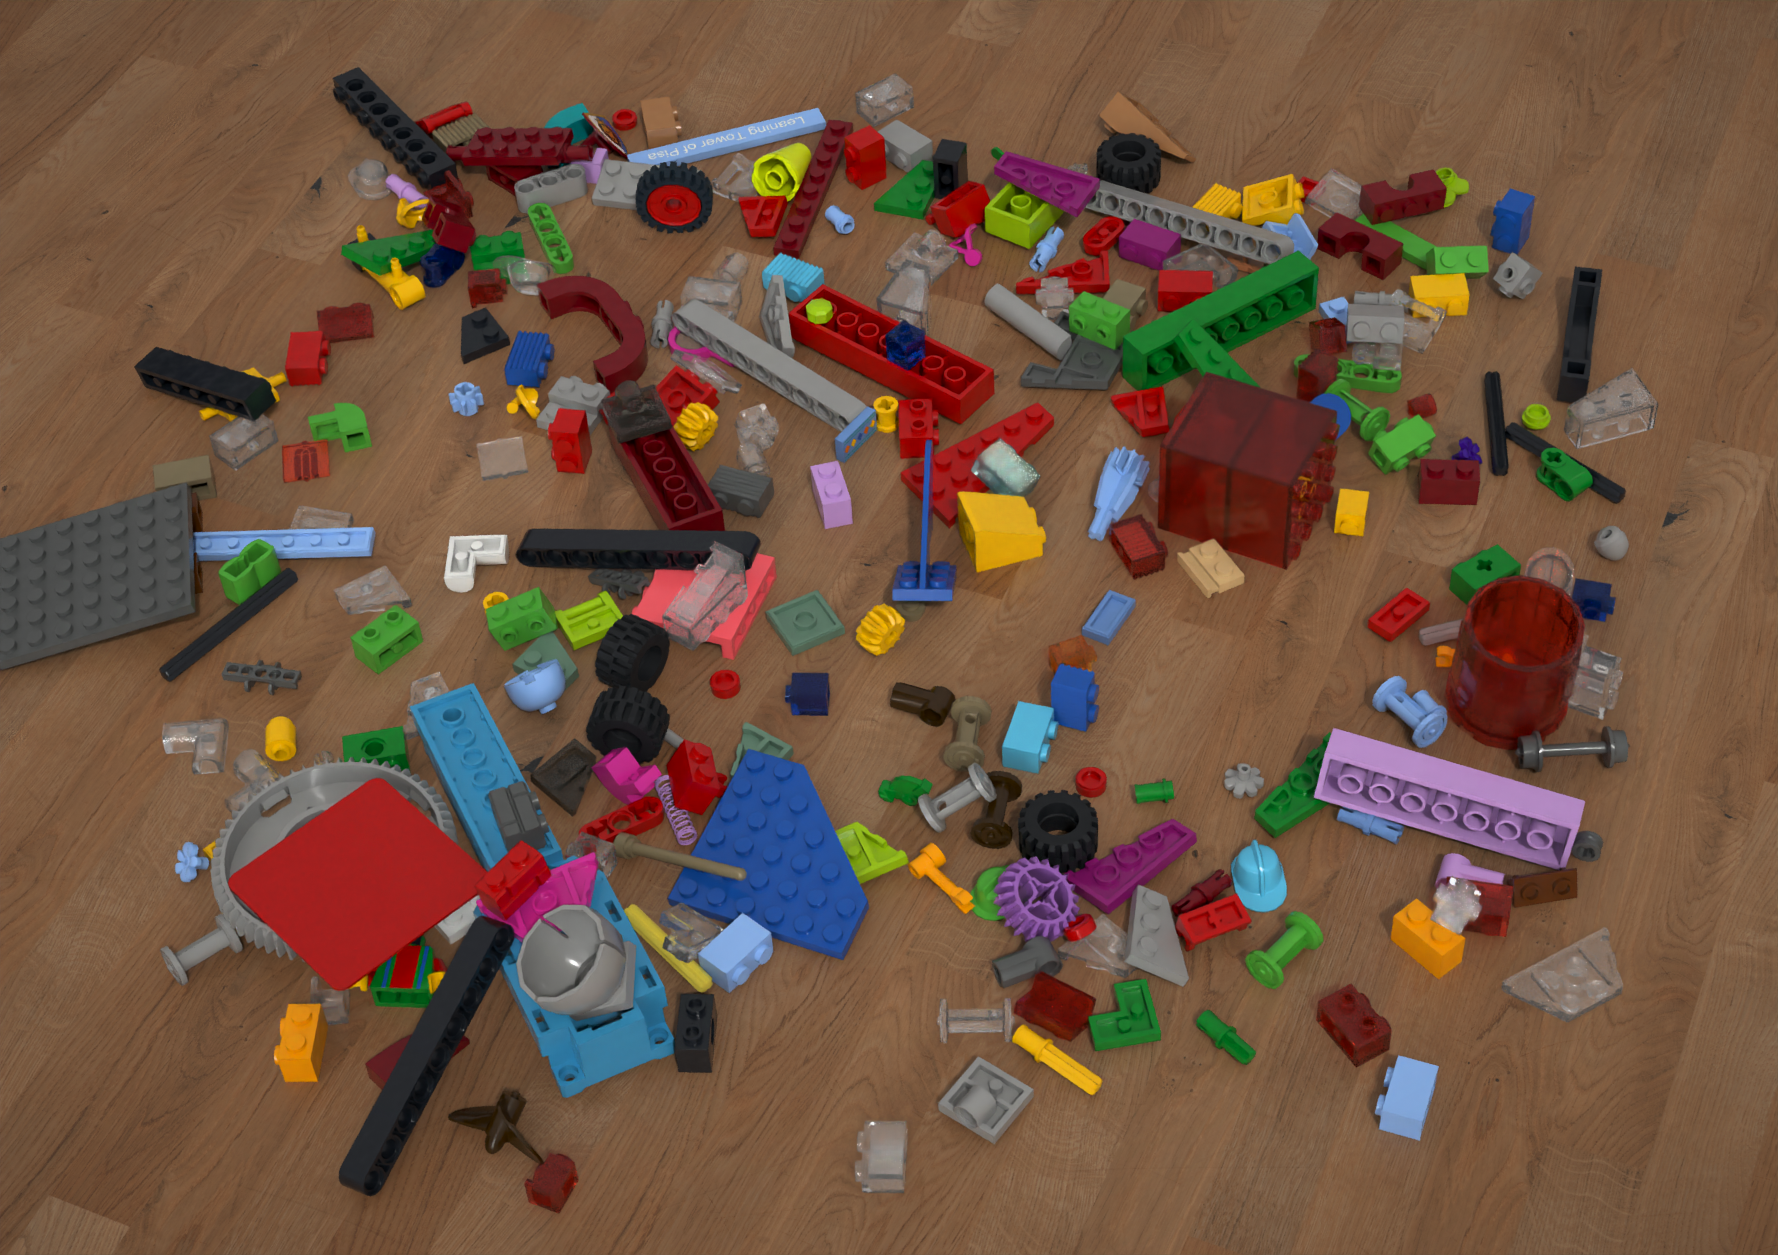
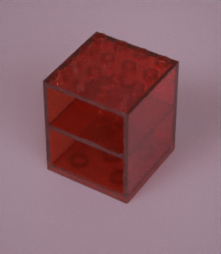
M1206 372L1160 445L1158 528L1202 543L1214 538L1223 550L1287 570L1292 560L1298 559L1302 542L1309 540L1314 521L1319 522L1324 504L1330 503L1334 493V487L1331 486V482L1336 472V466H1333V461L1338 451V446L1334 445L1340 429V425L1336 424L1337 411Z

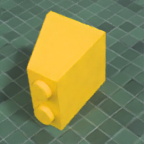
M965 491L957 493L959 535L976 572L1043 556V544L1046 543L1045 531L1042 526L1038 527L1035 510L1033 507L1028 506L1024 497Z

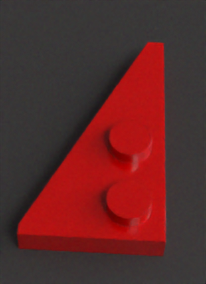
M1108 251L1100 252L1099 258L1090 261L1082 258L1072 264H1065L1048 270V276L1037 280L1033 276L1025 278L1021 282L1016 283V294L1082 293L1083 291L1088 293L1107 292L1110 289Z

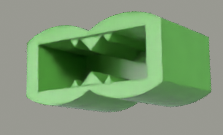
M257 539L246 545L239 556L226 562L218 574L226 598L240 605L281 572L274 546L261 539Z

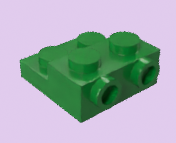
M505 231L498 236L488 237L487 235H479L476 237L474 244L470 246L477 289L529 281L521 232Z

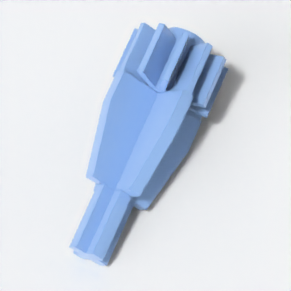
M1115 447L1108 456L1102 469L1103 472L1100 476L1094 506L1097 508L1095 517L1088 530V536L1091 539L1103 540L1111 521L1117 522L1135 500L1139 487H1142L1150 470L1148 467L1150 462L1143 461L1145 456H1139L1135 449L1127 451L1126 447H1122L1120 451Z

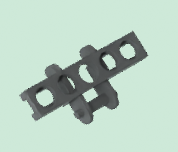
M596 568L588 576L592 584L603 586L602 592L606 590L610 595L608 589L613 593L618 591L621 599H626V594L628 596H632L634 593L640 594L643 592L641 587L650 585L648 578L644 577L642 571L632 573L631 569H623L620 572Z
M258 660L256 665L227 662L222 672L223 680L243 682L246 692L251 691V687H254L256 681L269 683L268 693L270 695H274L278 687L297 689V682L302 678L300 671L283 669L280 662H276L274 666L264 665L263 660ZM263 671L267 672L266 675L261 677Z

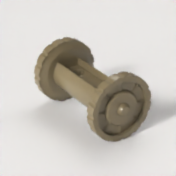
M963 696L952 703L951 714L952 718L958 722L955 742L946 746L943 759L950 768L956 771L969 772L968 766L977 763L981 767L984 764L985 754L977 743L980 726L990 721L992 709L985 700L979 697Z

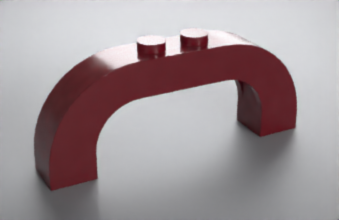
M564 276L537 284L540 305L551 320L570 312L584 311L592 313L601 319L619 343L620 347L615 352L593 361L597 383L603 384L611 394L615 390L621 392L627 389L642 376L648 363L643 322L638 315L635 316L632 313L629 302L627 300L623 301L614 288L599 279L587 276Z

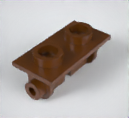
M1562 867L1558 871L1521 877L1513 875L1512 879L1507 880V887L1509 892H1513L1514 908L1577 898V868L1566 869Z

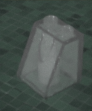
M905 259L876 298L877 311L930 337L932 311L930 266Z

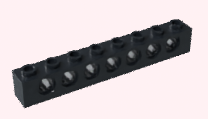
M359 67L333 78L335 86L333 94L335 99L339 103L342 102L349 114H354L360 125L365 126L371 136L377 138L386 151L389 150L395 160L405 166L409 175H414L422 188H426L434 195L459 183L455 162Z

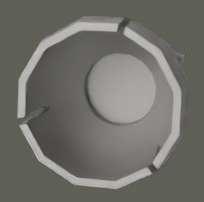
M562 905L543 915L544 919L555 924L565 934L540 918L523 939L516 966L520 987L542 1009L559 1015H569L572 1019L580 1021L633 1008L636 962L635 944L630 941L623 942L619 931L597 910L586 905Z

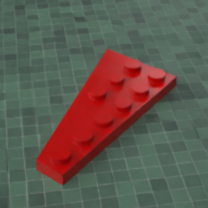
M1037 402L933 455V513L950 529L956 523L955 519L958 517L957 493L962 491L986 493L1009 471L1008 467L1014 461L1018 462L1024 456V451L1030 445H1035L1054 426V417ZM924 461L901 472V481L922 502Z

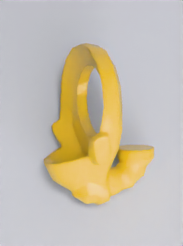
M401 198L396 208L397 222L407 229L414 228L417 221H422L426 207L416 211L410 209L421 204H427L429 199H420L408 203L405 198Z
M521 384L515 390L517 397L507 404L506 409L509 413L514 414L518 411V406L523 404L532 419H537L540 413L539 408L536 407L538 392L534 388L524 389V386Z

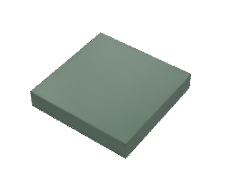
M818 590L765 611L767 621L792 656L845 634L844 625Z

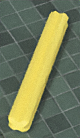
M631 904L628 908L624 909L633 929L698 992L704 993L712 987V977L637 905Z

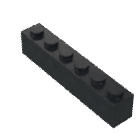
M155 347L134 366L146 388L251 421H256L276 402L271 391L272 386L266 379L192 358L189 355H182L172 350Z

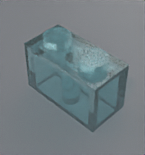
M1001 438L977 456L971 469L995 494L1022 496L1024 498L1035 489L1041 477L1031 464L1022 459L1015 449Z

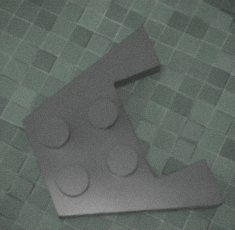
M1061 311L1054 323L1069 333L1074 342L1057 369L1030 362L1021 377V386L1108 390L1123 364V344L1114 350L1070 332L1069 314Z

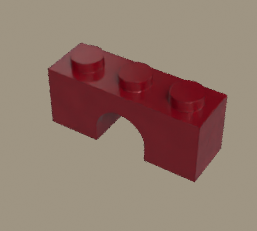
M1434 170L1409 175L1408 188L1403 191L1393 189L1386 180L1361 186L1359 207L1371 225L1444 209L1447 187Z
M430 196L422 216V221L427 228L434 230L432 237L435 242L466 253L468 247L474 244L476 238L475 228L459 205Z
M1338 212L1318 228V250L1337 259H1340L1348 252L1362 253L1361 270L1381 280H1384L1401 264L1402 242Z

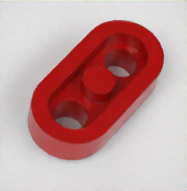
M1114 216L1101 219L1083 236L1084 251L1092 256H1100V252L1108 251L1119 241V236L1124 231L1123 220Z

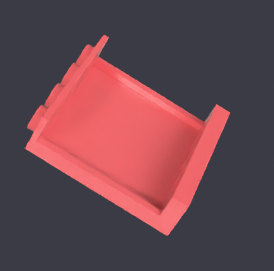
M757 553L752 567L745 571L655 569L651 584L644 588L642 600L638 606L633 608L631 614L665 629L666 632L719 644L722 648L723 658L734 660L777 578L775 557Z

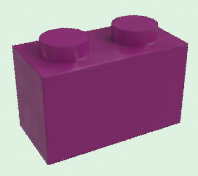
M1133 219L1119 236V257L1156 270H1169L1180 256L1181 234L1137 219Z

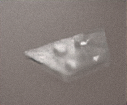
M1604 927L1503 980L1501 989L1505 993L1567 1023L1621 995L1623 983L1621 975L1616 969L1617 960L1615 952L1611 950L1609 930Z

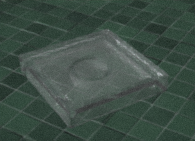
M1331 168L1308 194L1305 203L1330 218L1338 212L1355 220L1363 213L1359 207L1362 185Z

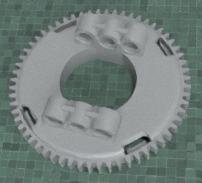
M339 757L337 763H330L326 759V763L323 765H318L314 761L313 767L305 768L302 765V770L294 772L290 769V775L286 777L279 774V780L274 783L268 780L267 788L258 787V794L256 796L248 794V803H239L240 811H232L233 820H225L226 828L220 830V838L215 840L216 848L212 850L213 858L211 859V882L216 902L225 920L229 921L232 929L236 928L240 937L245 935L247 943L254 941L257 949L265 946L268 954L275 949L278 957H282L287 951L289 959L293 960L297 954L230 890L228 885L229 878L235 872L374 778L384 779L409 802L411 799L417 802L424 811L430 808L431 816L427 818L451 840L459 844L452 815L446 803L443 802L441 795L437 794L434 787H429L427 780L421 781L418 774L411 775L409 769L401 771L398 764L391 768L388 761H385L380 766L377 759L367 763L364 757H362L360 762H355L353 757H350L348 762H342V759ZM289 793L291 798L290 804L281 808L270 817L261 816L262 810L267 811L276 803L288 797L287 794Z

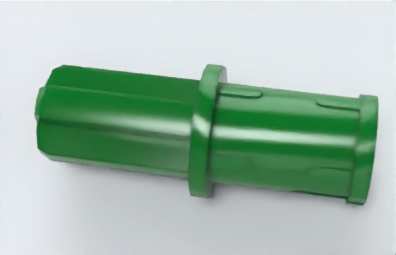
M1206 1010L1199 1016L1196 1026L1212 1038L1218 1049L1224 1048L1244 1065H1248L1252 1061L1256 1051L1236 1034L1237 1030L1235 1027L1228 1026L1222 1022L1211 1010Z

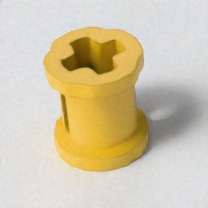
M881 396L873 404V408L877 413V430L891 433L896 431L899 426V418L896 416L898 401L891 396Z

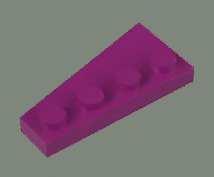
M1007 151L994 166L995 175L1075 217L1080 215L1100 188L1099 178Z
M1171 819L1139 835L1138 841L1130 845L1121 844L1113 848V854L1101 860L1094 858L1085 863V868L1075 873L1070 870L1064 874L1069 873L1067 878L1069 884H1076L1073 890L1075 893L1109 915L1132 896V892L1138 884L1144 886L1197 842L1196 833L1175 819Z

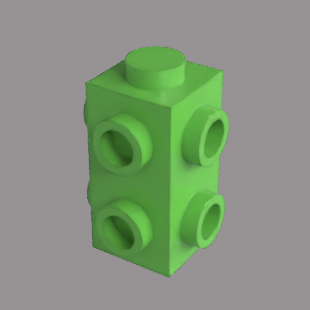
M1419 414L1410 420L1406 417L1400 420L1390 432L1382 431L1372 440L1373 445L1368 454L1385 475L1393 470L1399 472L1410 463L1409 460L1417 456L1419 459L1428 454L1432 449L1431 444L1436 435L1432 426L1427 421H1424Z

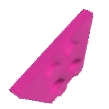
M592 852L550 870L552 876L543 885H540L539 889L506 921L488 910L483 905L481 899L476 901L477 906L485 916L511 925L514 929V937L522 943L524 937L539 918L548 922L557 930L562 931L555 924L544 919L543 915L562 905H586L591 907L599 862L595 853Z

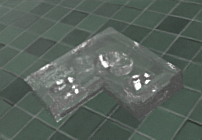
M684 903L662 911L659 920L660 924L672 932V934L665 937L662 948L673 954L676 959L685 963L698 959V953L724 930Z

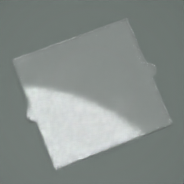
M522 436L508 439L498 438L496 441L477 444L483 481L497 478L507 479L508 476L528 473Z

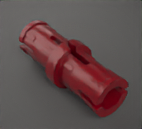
M1218 869L1203 883L1193 885L1190 893L1172 905L1174 915L1178 917L1181 914L1213 903L1212 901L1216 896L1231 887L1232 880L1230 876L1226 873L1221 878L1224 870Z

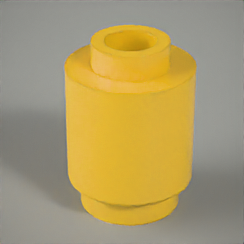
M275 717L269 721L265 728V752L272 760L287 761L296 754V727L287 717Z

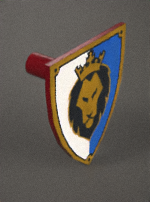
M583 112L582 115L595 130L580 145L594 146L597 144L599 148L607 149L608 156L615 149L627 159L628 150L620 135L607 118L602 115Z

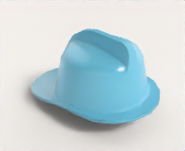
M1252 840L1251 845L1242 849L1233 860L1231 874L1235 892L1238 894L1243 905L1252 911L1266 913L1276 910L1283 904L1287 896V885L1283 867L1276 852L1268 846L1258 844L1257 840Z

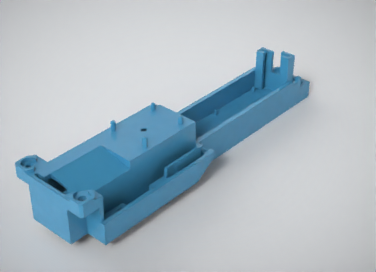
M472 683L410 706L414 724L422 738L425 752L431 761L437 777L482 867L488 872L507 854L492 812L488 794L492 790L501 787L508 788V785L520 781L526 783L475 684ZM541 810L536 811L538 815L542 814ZM548 825L549 832L544 834L546 845L544 848L537 850L544 856L547 866L552 870L578 859L579 857L574 855L566 860L563 859L562 850ZM599 868L597 870L591 908L597 910L619 931L623 942L630 941L636 945L633 1008L580 1021L572 1019L569 1015H559L542 1009L520 987L516 963L522 942L515 937L507 956L499 968L542 1057H548L551 1073L562 1097L565 1098L576 1095L588 1086L653 1059H662L675 1053V1040L665 1022L663 1008L668 1006L665 987L605 874ZM476 906L473 911L475 919L479 916H485ZM540 1017L542 1022L537 1023L535 1019ZM568 1078H574L572 1081H566Z

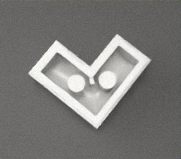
M507 535L450 536L444 574L446 586L455 592H468L474 586L476 565L508 564L509 543Z

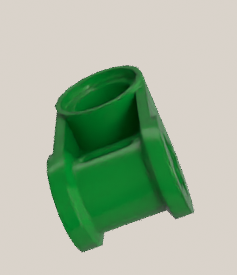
M1547 448L1542 452L1540 458L1542 465L1539 466L1536 472L1537 480L1554 491L1561 499L1572 501L1592 486L1593 478L1590 472L1567 456L1562 450Z

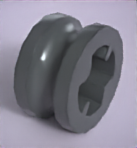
M1591 831L1578 832L1571 850L1572 854L1582 861H1596L1601 855L1603 839Z

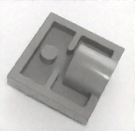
M978 1056L938 1103L939 1111L995 1144L1032 1100L1034 1089Z

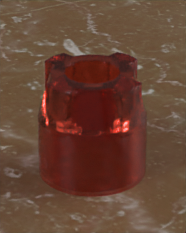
M1430 393L1407 400V412L1412 418L1419 414L1423 419L1437 413L1435 400Z

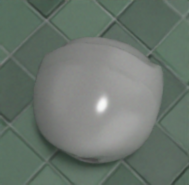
M1607 526L1601 529L1594 541L1597 551L1606 559L1613 561L1622 559L1629 548L1626 534L1616 526Z

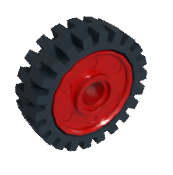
M671 161L670 166H667L666 162L660 163L659 168L654 165L650 171L646 170L643 176L639 178L636 190L637 213L641 215L644 223L648 221V226L651 228L657 225V231L663 232L665 228L668 234L673 233V230L683 233L684 229L689 233L694 231V226L697 229L702 227V222L706 223L711 215L713 187L710 185L709 178H705L703 171L697 172V167L692 165L688 169L687 163L681 162L680 166H677L676 161Z

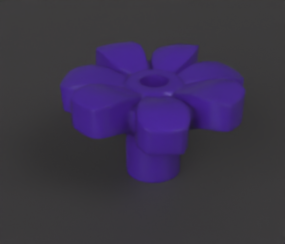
M1469 437L1460 439L1459 446L1461 450L1452 455V460H1479V464H1482L1480 455L1476 454L1480 451L1477 443H1472Z

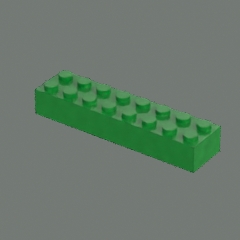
M1298 250L1123 336L1122 377L1139 391L1160 387L1194 370L1173 340L1192 319L1228 353L1316 309L1319 267Z

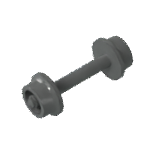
M1609 726L1603 727L1601 741L1542 745L1540 733L1535 730L1530 735L1518 737L1517 750L1514 753L1518 756L1521 768H1532L1535 772L1542 771L1543 757L1602 754L1605 766L1612 768L1616 763L1627 761L1630 745L1627 742L1624 730H1611Z

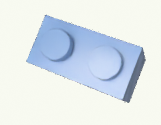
M742 913L698 953L699 964L712 977L714 983L730 993L738 985L745 983L750 974L760 964H765L774 952L772 935L770 931Z
M1398 1055L1395 1068L1388 1067L1383 1087L1388 1088L1386 1096L1380 1094L1375 1114L1381 1116L1379 1130L1420 1141L1436 1086L1439 1066Z

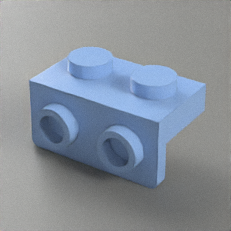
M1294 213L1288 224L1265 221L1262 226L1263 229L1290 237L1294 243V252L1299 250L1309 260L1315 254L1318 243L1300 214ZM1276 246V251L1280 254V250Z

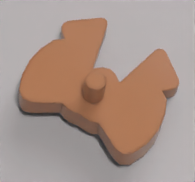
M1233 253L1227 257L1226 269L1237 268L1240 271L1253 273L1263 268L1265 263Z

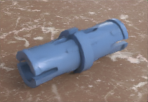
M1342 806L1344 809L1340 808L1337 821L1359 828L1367 836L1373 834L1398 844L1400 840L1398 837L1401 838L1404 825Z

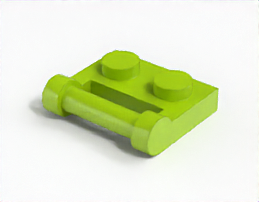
M606 590L598 593L596 598L564 611L561 609L555 611L557 626L573 650L603 639L609 628L618 619L623 617Z

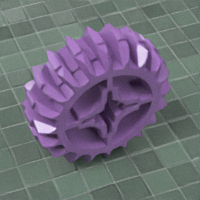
M1037 856L1031 857L1029 860L1024 857L1016 863L1010 864L1005 869L1006 871L999 876L998 884L993 891L998 895L993 904L1001 907L997 916H1004L1006 918L1004 927L1012 926L1014 928V936L1022 933L1025 942L1037 936L1048 937L1050 942L1056 940L1059 936L1062 937L1064 935L1063 928L1069 927L1067 922L1076 921L1074 916L1080 910L1075 905L1078 902L1079 896L1072 893L1076 884H1069L1067 882L1069 873L1062 875L1059 872V865L1050 867L1048 859L1040 862ZM1039 896L1041 897L1040 900H1038L1036 903L1032 904V901H1033V900H1035V899L1038 898Z

